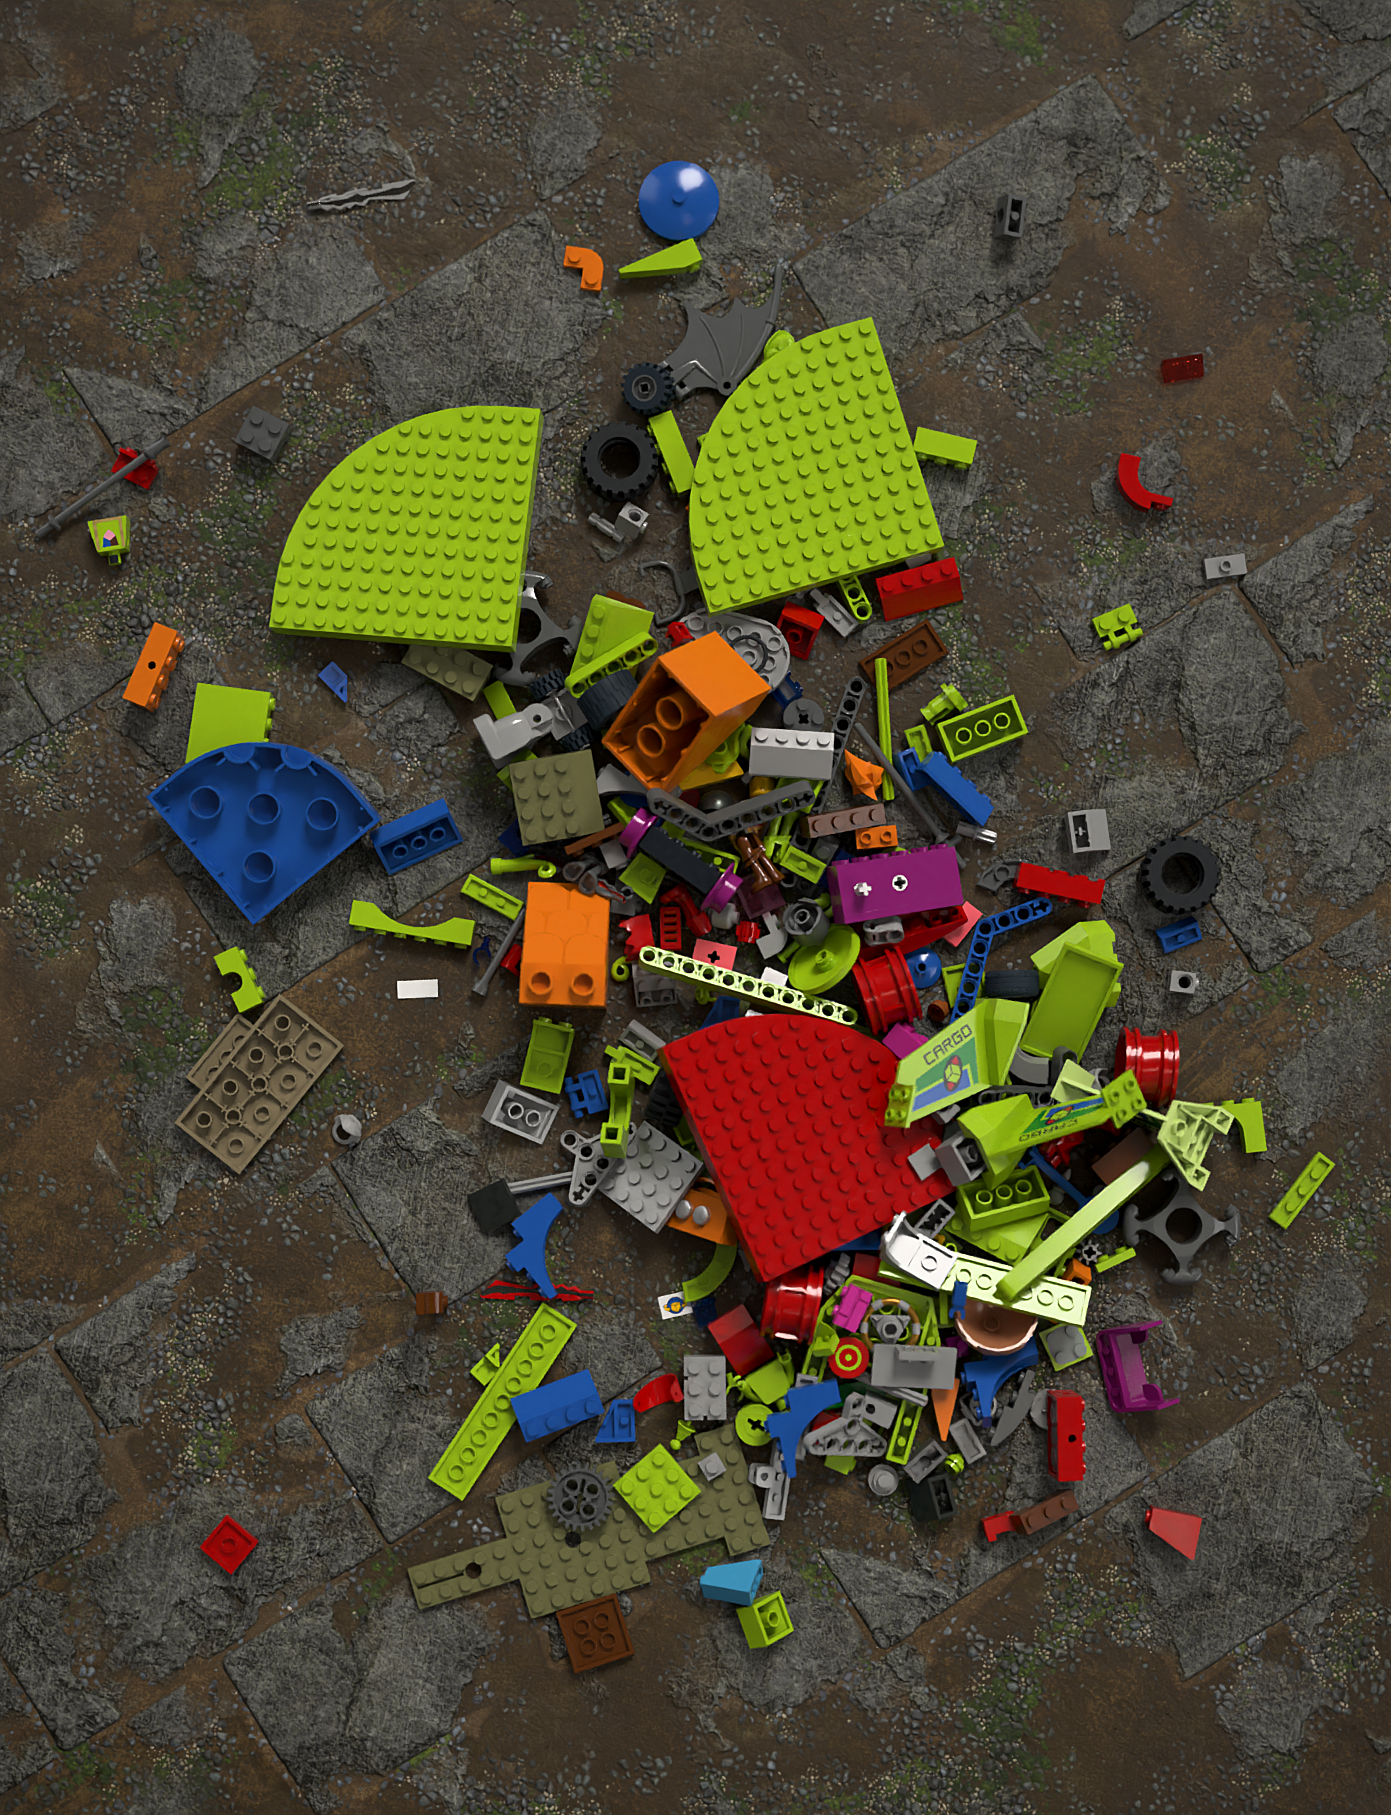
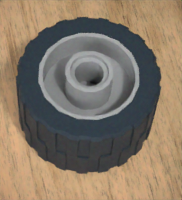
M622 669L592 685L577 699V705L593 730L599 732L612 726L639 685L628 669Z

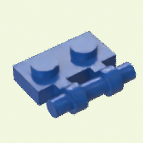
M597 1069L578 1074L580 1083L577 1084L573 1083L572 1077L564 1079L566 1085L564 1089L569 1095L570 1109L574 1111L575 1118L583 1116L581 1109L583 1107H587L589 1114L609 1108ZM582 1089L585 1101L579 1102L576 1090Z

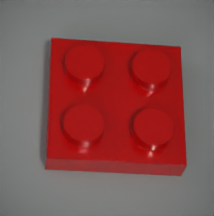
M227 1514L199 1548L228 1573L232 1574L259 1540Z

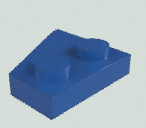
M719 996L699 1030L724 1021L738 1019L740 999L730 996Z
M613 1399L595 1438V1443L634 1442L635 1409L633 1407V1399Z

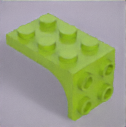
M539 1016L538 1020L534 1019L531 1040L520 1085L560 1094L576 1030L572 1029V1025L559 1021V1025L551 1024V1019Z

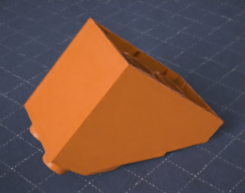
M714 631L657 657L601 742L648 791L658 787L670 793L756 711L771 690V687Z
M528 882L519 1003L529 1007L607 1009L610 899L596 894L595 891L591 894H584L579 889V885L575 883ZM598 884L599 886L606 889L604 884Z

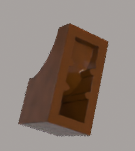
M419 1291L416 1293V1315L443 1313L445 1308H448V1295H445V1291Z

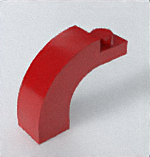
M1121 453L1116 464L1115 478L1118 490L1124 500L1135 509L1144 513L1149 511L1150 506H1153V509L1157 511L1169 510L1172 506L1173 498L1151 493L1140 484L1138 468L1141 457Z

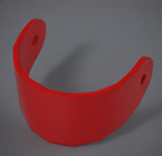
M672 1373L665 1374L642 1387L633 1399V1407L636 1412L641 1413L670 1400L674 1402L683 1400L684 1396L677 1376Z

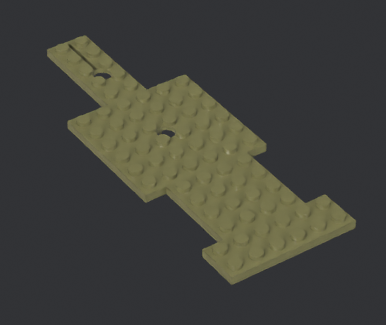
M734 1423L694 1435L700 1455L678 1461L677 1463L699 1487L701 1492L655 1533L651 1531L614 1486L609 1490V1492L615 1493L614 1497L609 1498L615 1502L613 1506H608L612 1509L611 1513H605L607 1516L606 1521L600 1518V1526L593 1523L592 1530L589 1529L588 1525L585 1526L584 1531H581L580 1526H577L575 1532L581 1536V1543L577 1547H570L565 1541L566 1534L573 1531V1525L570 1524L565 1528L566 1521L563 1520L561 1523H558L560 1516L553 1517L552 1514L555 1509L548 1508L553 1503V1501L547 1500V1497L552 1495L547 1492L548 1488L554 1487L550 1484L551 1480L496 1496L495 1499L506 1532V1538L407 1569L419 1610L520 1579L530 1616L533 1619L651 1582L646 1561L724 1536L730 1556L769 1545L770 1540L752 1483L748 1481L749 1471ZM716 1451L726 1467V1471L708 1481L698 1462ZM615 1460L597 1465V1473L604 1470L602 1477H610L607 1484H614L620 1478ZM584 1478L582 1479L581 1491L578 1494L577 1515L580 1514L581 1502L585 1498L583 1497L586 1479ZM568 1480L570 1488L575 1489L578 1487V1483L575 1480ZM595 1484L588 1485L590 1492H598V1487ZM564 1501V1506L567 1509L574 1508L572 1501ZM587 1504L584 1506V1510L587 1513H593L594 1507ZM475 1562L481 1566L482 1572L479 1577L470 1578L467 1576L465 1568L469 1563Z

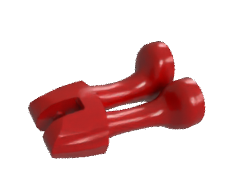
M683 882L677 884L659 898L662 903L674 901L679 905L686 918L685 924L695 937H701L711 931L712 926L705 911L697 909L687 886Z

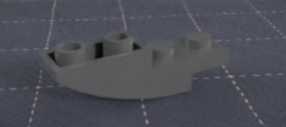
M1027 1368L1023 1372L1020 1371L1016 1381L1019 1385L1016 1391H1012L1009 1399L1011 1406L1002 1404L1001 1408H997L994 1419H996L995 1425L989 1428L986 1437L989 1439L988 1443L995 1446L1014 1431L1027 1414L1036 1396L1028 1391L1035 1375L1034 1371Z

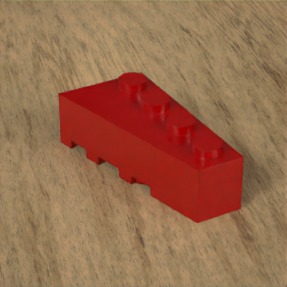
M1024 862L1017 865L1013 888H1017L1019 893L1029 895L1030 892L1038 893L1037 897L1049 899L1054 897L1057 898V902L1069 904V901L1077 903V907L1085 909L1101 903L1105 880L1103 879L1090 881L1088 876H1069V873L1066 871H1049L1050 868Z

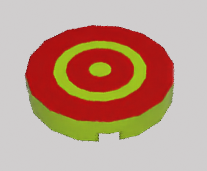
M844 1336L839 1338L834 1355L827 1356L829 1367L835 1374L842 1378L850 1379L858 1377L865 1371L869 1363V1353L861 1340L852 1336Z

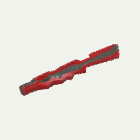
M495 1280L480 1295L481 1298L515 1300V1296H529L531 1300H552L548 1297L545 1299L538 1291L540 1286L537 1283L530 1288ZM552 1283L558 1293L553 1299L561 1298L562 1301H576L594 1298V1291L580 1290L576 1286L567 1287L564 1284L555 1286Z

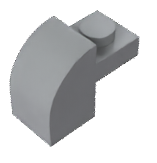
M770 912L761 916L769 934L755 941L764 960L779 953L787 942L785 927L778 930L777 926L780 924L775 914L771 915Z

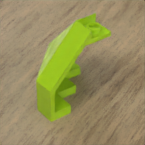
M1105 920L1078 922L1030 957L1034 962L1032 970H1036L1039 974V988L1043 990L1065 941L1118 961L1117 954H1113L1112 942H1115V933ZM1116 982L1105 1008L1115 1007L1121 993L1120 983Z

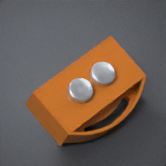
M699 1176L664 1225L720 1244L735 1247L738 1237L718 1192L706 1188H694L695 1183L708 1182L714 1184L713 1180Z

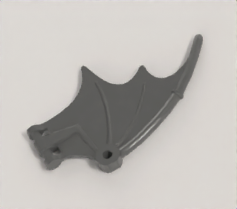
M781 263L775 265L774 287L771 296L763 306L757 309L745 306L736 297L728 315L716 318L701 312L690 303L684 302L688 315L686 336L679 347L667 359L658 364L664 368L669 365L673 370L670 372V377H673L675 380L672 385L676 386V391L673 392L678 401L682 400L693 389L703 387L713 388L717 390L721 397L729 398L737 389V385L750 372L768 342L773 327L776 326L775 321L782 288L783 267ZM681 381L686 385L683 389L678 386ZM724 385H729L730 389H725Z

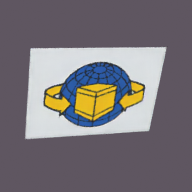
M683 1291L658 1297L662 1319L693 1313L691 1302L685 1303Z

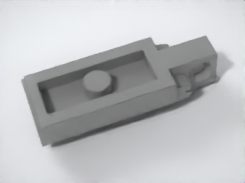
M816 588L809 594V597L815 602L813 607L820 615L825 616L824 619L843 638L859 624L831 595L827 593L822 595Z

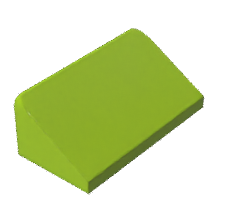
M496 681L483 689L497 720L517 713L502 682Z

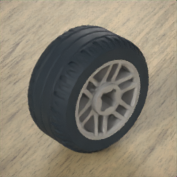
M1036 970L987 972L985 974V994L988 998L1035 997L1040 991L1039 974Z

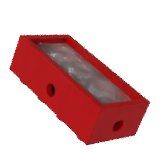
M1071 1389L1047 1390L1048 1474L1058 1482L1083 1481V1474L1086 1473V1464L1083 1461V1453L1086 1451V1446L1082 1438V1432H1085V1421L1082 1420L1085 1402L1082 1396Z

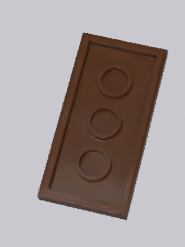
M925 619L858 663L876 689L875 659L885 658L889 692L947 655L949 651L928 619Z

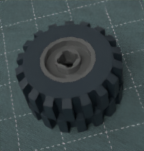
M647 362L635 364V368H629L627 370L629 374H624L623 376L625 383H621V387L624 388V391H621V396L626 397L623 400L625 404H628L631 410L645 415H658L659 412L666 411L665 407H670L672 404L670 400L675 399L673 391H676V386L672 385L675 380L673 377H670L671 373L665 370L663 366Z

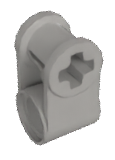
M898 916L866 920L863 924V930L866 932L864 941L868 946L897 943L904 938L902 923Z

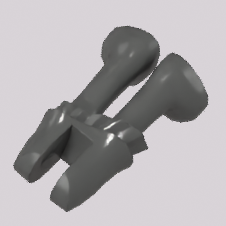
M600 847L584 853L583 856H580L579 861L569 862L563 868V876L569 881L577 880L584 870H587L578 884L579 889L584 894L593 893L598 885V875L602 876L609 870L605 859L599 856L602 853Z

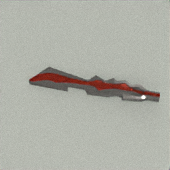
M556 853L535 856L533 858L534 860L553 863L557 874L563 872V868L567 864ZM584 870L581 876L577 880L572 882L579 884V880L587 872V870ZM597 877L596 894L610 900H616L621 904L626 902L627 897L617 892L615 886L608 885L606 880Z

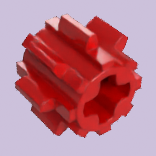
M740 921V926L737 925L735 935L738 936L737 941L755 944L756 939L758 940L761 929H758L759 924Z

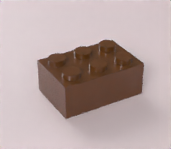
M1125 1127L1118 1139H1111L1103 1146L1105 1150L1101 1153L1096 1152L1087 1159L1089 1162L1086 1165L1087 1169L1101 1185L1108 1186L1155 1146L1140 1127Z

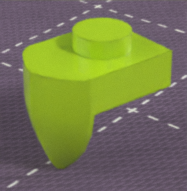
M820 1322L817 1326V1340L812 1352L815 1357L834 1355L839 1338L829 1325Z

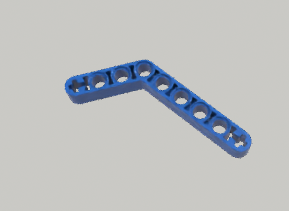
M1044 897L1037 898L982 919L977 923L948 1026L965 1014L959 1012L958 1004L965 1003L968 1006V1011L974 1007L992 938L1045 918L1052 909L1049 899ZM1039 904H1041V906H1046L1044 912L1042 910H1037L1033 914L1032 910H1035L1039 906ZM1018 911H1025L1028 918L1021 920L1017 915ZM1006 918L1009 925L1007 927L1000 926L998 919ZM981 925L988 926L990 933L982 934L979 927ZM977 944L982 945L984 953L977 954L974 951V946ZM976 964L979 967V972L976 974L971 973L968 966ZM971 984L974 988L973 993H966L963 990V985Z

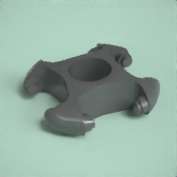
M525 570L524 583H526L527 587L522 594L520 614L528 613L540 620V634L534 641L528 644L516 643V652H509L513 661V667L510 671L507 667H500L494 671L498 681L521 687L529 686L537 680L532 672L528 673L526 671L522 674L521 670L527 661L538 651L558 641H565L567 643L563 645V651L568 658L572 657L577 652L582 635V621L576 615L568 620L567 626L569 629L563 630L543 612L535 596V591L538 587L548 590L554 584L549 575L531 570Z
M1166 1167L1160 1172L1159 1176L1166 1183L1168 1181L1170 1183L1173 1180L1175 1181V1186L1170 1196L1159 1209L1140 1221L1136 1219L1139 1215V1209L1133 1203L1128 1205L1124 1209L1122 1216L1123 1238L1129 1246L1133 1247L1139 1242L1137 1230L1143 1229L1164 1245L1175 1261V1270L1165 1268L1160 1273L1162 1280L1173 1285L1196 1284L1202 1279L1204 1274L1197 1268L1195 1270L1192 1268L1188 1272L1187 1266L1189 1261L1203 1242L1221 1230L1227 1232L1224 1235V1242L1229 1247L1235 1246L1239 1242L1241 1234L1239 1209L1230 1203L1224 1209L1225 1213L1223 1215L1226 1219L1223 1221L1217 1220L1199 1206L1188 1190L1187 1182L1177 1167ZM1185 1207L1196 1218V1232L1186 1242L1176 1243L1170 1239L1166 1232V1219L1175 1209Z

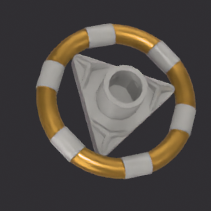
M886 1297L871 1303L860 1322L861 1339L872 1353L874 1344L868 1336L869 1318H871L884 1344L895 1345L910 1318L912 1320V1336L906 1345L915 1346L920 1336V1320L916 1311L910 1304L898 1298ZM885 1305H894L907 1312L908 1315H876L872 1313Z

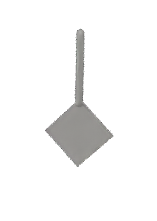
M929 1143L907 1158L921 1180L939 1168H943Z

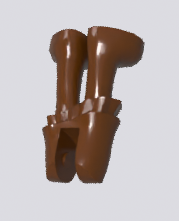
M754 832L748 833L746 837L740 836L735 840L742 857V862H746V868L750 866L755 875L756 882L751 886L753 894L786 879L769 860L765 853V844L761 842ZM757 859H759V861H760L761 864L763 865L765 871L763 870V868L761 867V865H760V863L758 862Z

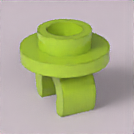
M701 987L695 990V997L700 1004L716 1001V998L709 996L710 990Z

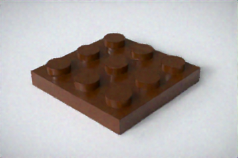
M619 822L564 847L568 856L578 857L584 854V849L590 846L593 850L603 845V841L610 838V841L619 838L622 834L621 832L624 831L622 822Z
M616 1592L556 1611L575 1673L635 1654Z

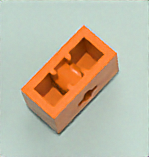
M896 825L855 829V851L897 847Z

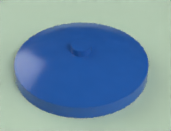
M672 161L662 164L649 173L641 186L639 193L641 217L648 229L664 240L683 242L690 238L696 239L708 231L718 214L719 194L716 184L703 168L693 163Z

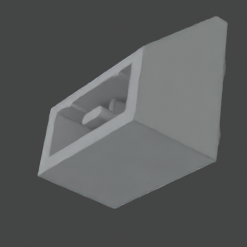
M1105 809L1067 812L1064 815L1070 855L1111 850Z
M644 959L648 962L653 961V959ZM638 960L632 961L637 1007L677 1003L675 979L645 971L639 967ZM670 962L663 963L665 967H673Z

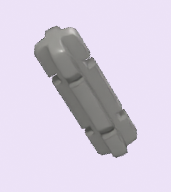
M592 513L589 516L588 523L593 526L596 525L597 529L608 536H613V539L617 542L622 541L625 536L624 532L619 529L617 530L614 525L605 519H600V516L596 513Z

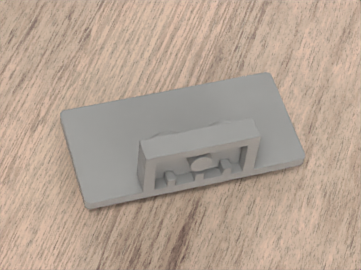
M874 1344L870 1383L872 1386L953 1389L957 1349L955 1347Z

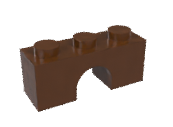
M1059 1489L1044 1497L1045 1501L1034 1506H1026L1009 1515L1017 1535H1029L1079 1509L1072 1490Z

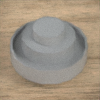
M876 1465L868 1474L869 1487L878 1495H889L898 1486V1474L890 1465Z

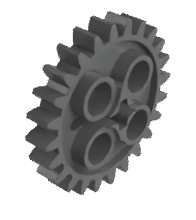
M578 1462L576 1468H574L573 1464L570 1463L569 1470L562 1467L561 1472L563 1475L556 1473L554 1476L557 1480L550 1481V1484L554 1487L548 1488L547 1492L552 1495L548 1496L547 1500L553 1501V1503L548 1508L555 1509L552 1514L553 1517L560 1516L558 1523H561L563 1520L566 1521L565 1528L572 1524L573 1531L576 1530L577 1526H580L581 1531H584L585 1526L588 1525L589 1529L592 1530L593 1523L600 1526V1518L606 1521L607 1516L605 1513H611L612 1509L608 1506H613L615 1502L609 1498L614 1497L615 1493L609 1492V1490L614 1485L607 1484L609 1476L602 1477L604 1470L599 1473L596 1472L597 1465L589 1469L588 1462L585 1467H582L581 1463ZM584 1478L586 1479L583 1497L585 1498L581 1502L580 1514L577 1515L578 1494L581 1491L582 1479ZM568 1480H575L578 1483V1487L575 1489L570 1488ZM595 1484L598 1487V1492H590L588 1485ZM564 1501H572L574 1508L567 1509L564 1506ZM587 1504L592 1505L594 1512L587 1513L584 1510V1506Z

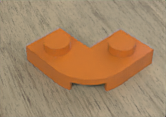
M566 246L563 267L583 270L580 289L601 293L604 268L600 256L590 249Z

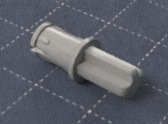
M959 821L956 833L973 838V841L977 839L994 844L997 838V833L961 821Z

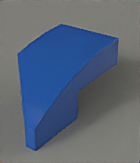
M332 661L318 676L346 702L347 675Z

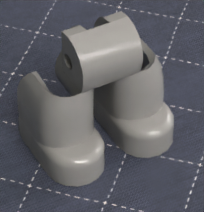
M537 703L529 705L523 712L511 714L495 722L492 721L488 714H483L473 719L476 731L497 769L505 767L526 747L531 751L534 743L547 735L553 727L551 711L545 705Z

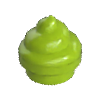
M963 1454L948 1455L943 1464L944 1468L953 1475L961 1473L964 1469Z

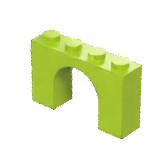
M610 1063L608 1085L611 1093L610 1115L608 1123H602L600 1144L605 1157L626 1159L636 1081L631 1064Z
M1254 1098L1242 1099V1103L1234 1104V1100L1221 1101L1222 1105L1216 1106L1222 1107L1234 1115L1233 1120L1237 1123L1240 1131L1242 1153L1267 1151L1261 1101H1254ZM1213 1102L1202 1103L1203 1105L1214 1106Z

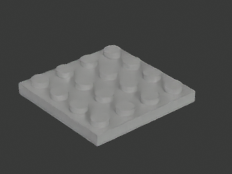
M644 1120L638 1128L636 1136L627 1146L626 1159L620 1158L597 1189L658 1234L706 1165Z

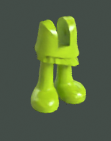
M799 810L783 815L784 821L780 835L777 833L782 816L770 821L768 832L762 842L765 844V853L769 859L772 856L773 849H775L773 854L774 863L780 864L786 854L787 848L791 843L789 840L792 836L789 834L792 825L802 813Z

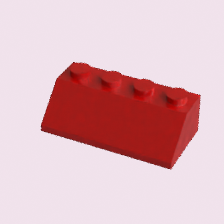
M954 557L877 578L874 582L885 622L963 600L960 575Z

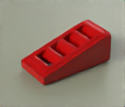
M680 907L660 908L661 950H681ZM664 924H677V925L664 926ZM665 932H677V934H665ZM677 939V942H665V940Z

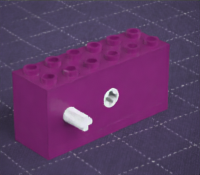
M947 843L929 846L930 850H928V847L910 849V853L908 850L890 852L891 856H889V853L870 855V860L869 856L852 858L851 863H849V859L831 862L832 866L825 868L834 924H846L964 904L955 847H948Z

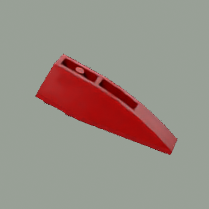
M962 905L895 915L900 918L904 932V938L897 943L868 946L864 941V936L866 935V932L863 930L864 922L848 924L858 934L860 939V949L854 964L858 963L859 958H863L865 962L882 957L883 950L888 949L892 952L894 946H898L904 955L951 933L968 922Z

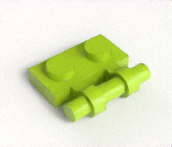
M1129 603L1091 620L1099 639L1107 636L1109 640L1103 643L1105 651L1111 648H1119L1120 644L1127 641L1133 642L1137 637L1143 635L1141 628L1133 630L1130 626L1138 621ZM1124 629L1126 634L1119 637L1115 636L1114 632Z

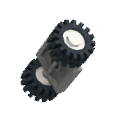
M556 669L538 678L528 688L536 702L544 700L540 704L545 705L551 711L553 717L551 732L556 741L561 740L560 743L565 752L581 751L591 746L600 737L591 725L587 724L589 723L577 705L578 698L573 697L565 688V677L560 669Z

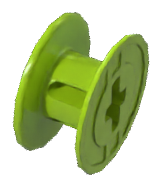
M751 1402L744 1405L738 1411L735 1418L738 1436L751 1446H761L768 1443L772 1438L770 1433L765 1432L763 1421L767 1420V1414H771L773 1411L763 1403ZM750 1418L753 1421H757L759 1419V1423L761 1426L764 1427V1429L762 1430L757 1426L753 1429V1425L751 1422L748 1421V1419Z

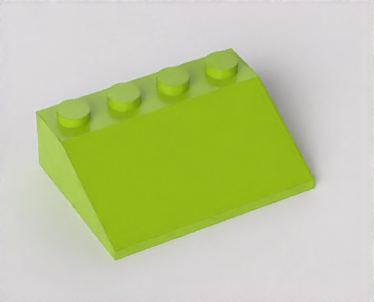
M596 594L591 601L570 674L640 632L648 633L654 613ZM631 651L626 654V657L631 654ZM614 662L610 663L608 668L612 667ZM639 663L628 669L634 678ZM597 673L592 674L591 678H594Z
M957 1204L954 1209L955 1214L948 1220L944 1229L1003 1261L1017 1266L1028 1256L1049 1214L1045 1212L969 1232Z

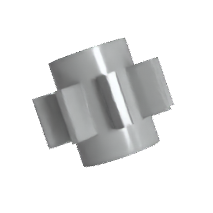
M1087 1239L1086 1243L1081 1241L1079 1249L1075 1250L1079 1253L1077 1260L1080 1261L1084 1258L1086 1265L1089 1264V1260L1097 1263V1255L1102 1254L1097 1251L1098 1243L1091 1245V1239ZM1088 1248L1092 1250L1091 1254H1084V1250H1088Z

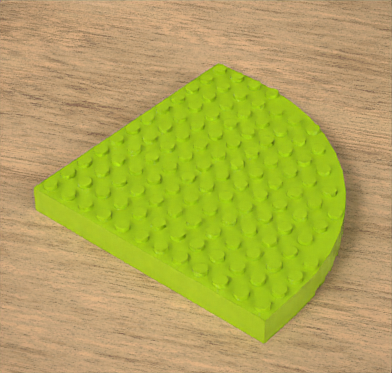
M872 317L815 333L782 349L763 362L738 386L713 421L701 447L694 470L688 515L691 558L708 618L837 582L841 579L851 578L854 575L858 576L900 564L922 555L941 552L944 548L942 536Z
M467 406L445 409L402 422L373 437L353 451L329 473L313 492L288 536L280 559L274 588L269 624L272 631L276 634L515 653L544 421L541 409L509 406Z

